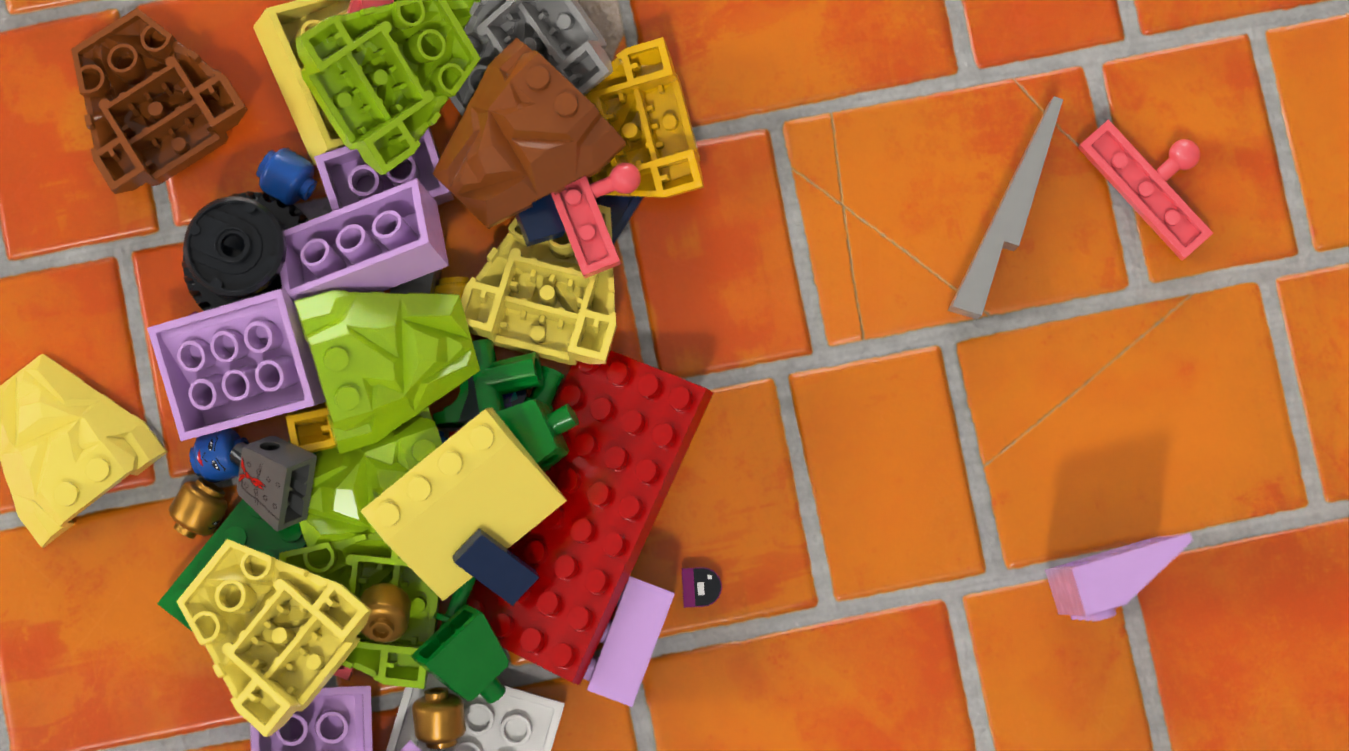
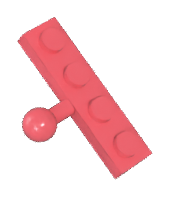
M1109 119L1077 147L1181 261L1213 234L1166 182L1177 171L1189 170L1198 163L1200 150L1193 141L1182 139L1175 142L1170 148L1169 159L1157 170L1144 159Z
M631 163L617 164L611 170L610 176L589 184L587 176H584L565 186L566 190L556 195L554 192L551 193L584 278L621 264L596 198L613 191L621 194L634 192L640 185L641 175L637 167Z

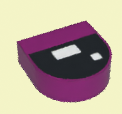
M704 567L682 568L684 608L709 606L719 598L722 584L719 576L713 570Z

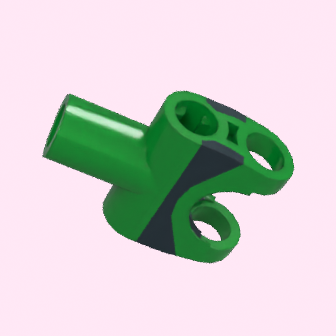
M489 339L472 341L480 371L460 384L459 395L451 405L444 407L443 411L432 415L436 426L440 428L464 427L484 409L492 407L495 412L504 410V394L543 386V370L536 352L497 361L493 341Z

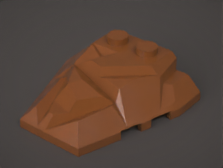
M135 8L71 49L79 91L84 97L87 115H84L86 126L91 130L94 148L91 149L93 161L114 194L135 190L145 183L156 186L167 181L225 144L229 138L226 132L238 125L247 112L244 103L224 74L210 67L198 54L184 47L175 40L172 34L138 8Z
M515 38L486 68L475 93L469 101L432 174L472 214L490 229L533 207V202L553 192L556 195L566 190L565 186L586 175L589 178L599 173L627 143L615 128L601 116L596 106L539 52L531 50L525 43Z

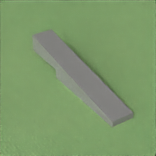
M1053 97L1048 103L948 311L976 320L982 316L1002 248L1015 251L1020 245L1063 99Z

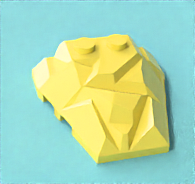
M598 205L612 240L611 208ZM515 217L508 227L509 232L497 249L493 247L487 255V263L476 278L471 277L464 288L461 302L470 333L488 338L493 341L495 346L525 354L536 352L540 358L568 365H576L578 361L587 364H606L617 328L613 268L584 278L566 231L563 237L527 246Z
M45 354L38 356L0 385V462L17 515L42 548L75 524L72 520L75 516L130 474L138 476L168 453L145 421L129 413L114 403L115 401L84 383V380Z
M229 539L224 542L176 601L199 644L205 645L215 665L212 668L217 677L223 678L233 698L230 700L234 708L264 737H270L284 726L296 711H303L309 706L359 644L361 638L358 634L366 626L372 611L342 584Z

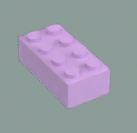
M416 178L284 230L287 251L283 268L280 271L282 288H285L294 303L295 300L329 290H346L347 292L385 291L449 266L437 202Z

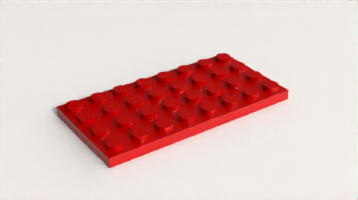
M612 350L609 352L606 364H587L578 361L576 365H571L552 407L554 408L553 411L569 404L578 418L579 425L562 433L569 448V453L545 472L567 501L508 548L509 551L535 569L539 579L513 606L476 579L466 603L483 613L502 648L572 683L581 684L711 400L712 391Z

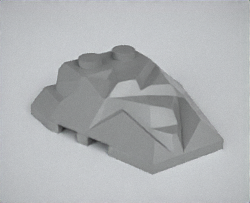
M481 0L480 2H474L469 11L472 16L466 24L464 31L481 59L456 95L449 98L461 116H463L486 68L515 38L525 43L531 50L539 52L585 96L613 72L611 60L605 52L606 41L577 0Z

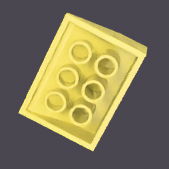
M296 0L266 8L253 26L313 166L316 165L314 156L344 147L345 145L302 78L301 71L304 64L298 56L295 38L325 18L346 14L351 0Z
M491 407L484 409L360 512L384 542L444 601L473 577L456 565L452 556L479 528L508 549L564 504L567 499Z

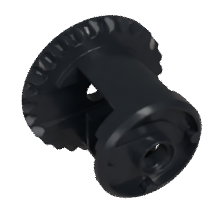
M247 191L245 193L232 194L229 197L217 199L204 206L188 225L184 238L182 261L184 280L188 286L189 293L198 306L206 311L282 289L280 271L283 268L287 251L284 230L309 221L308 218L296 206L285 205L265 192Z

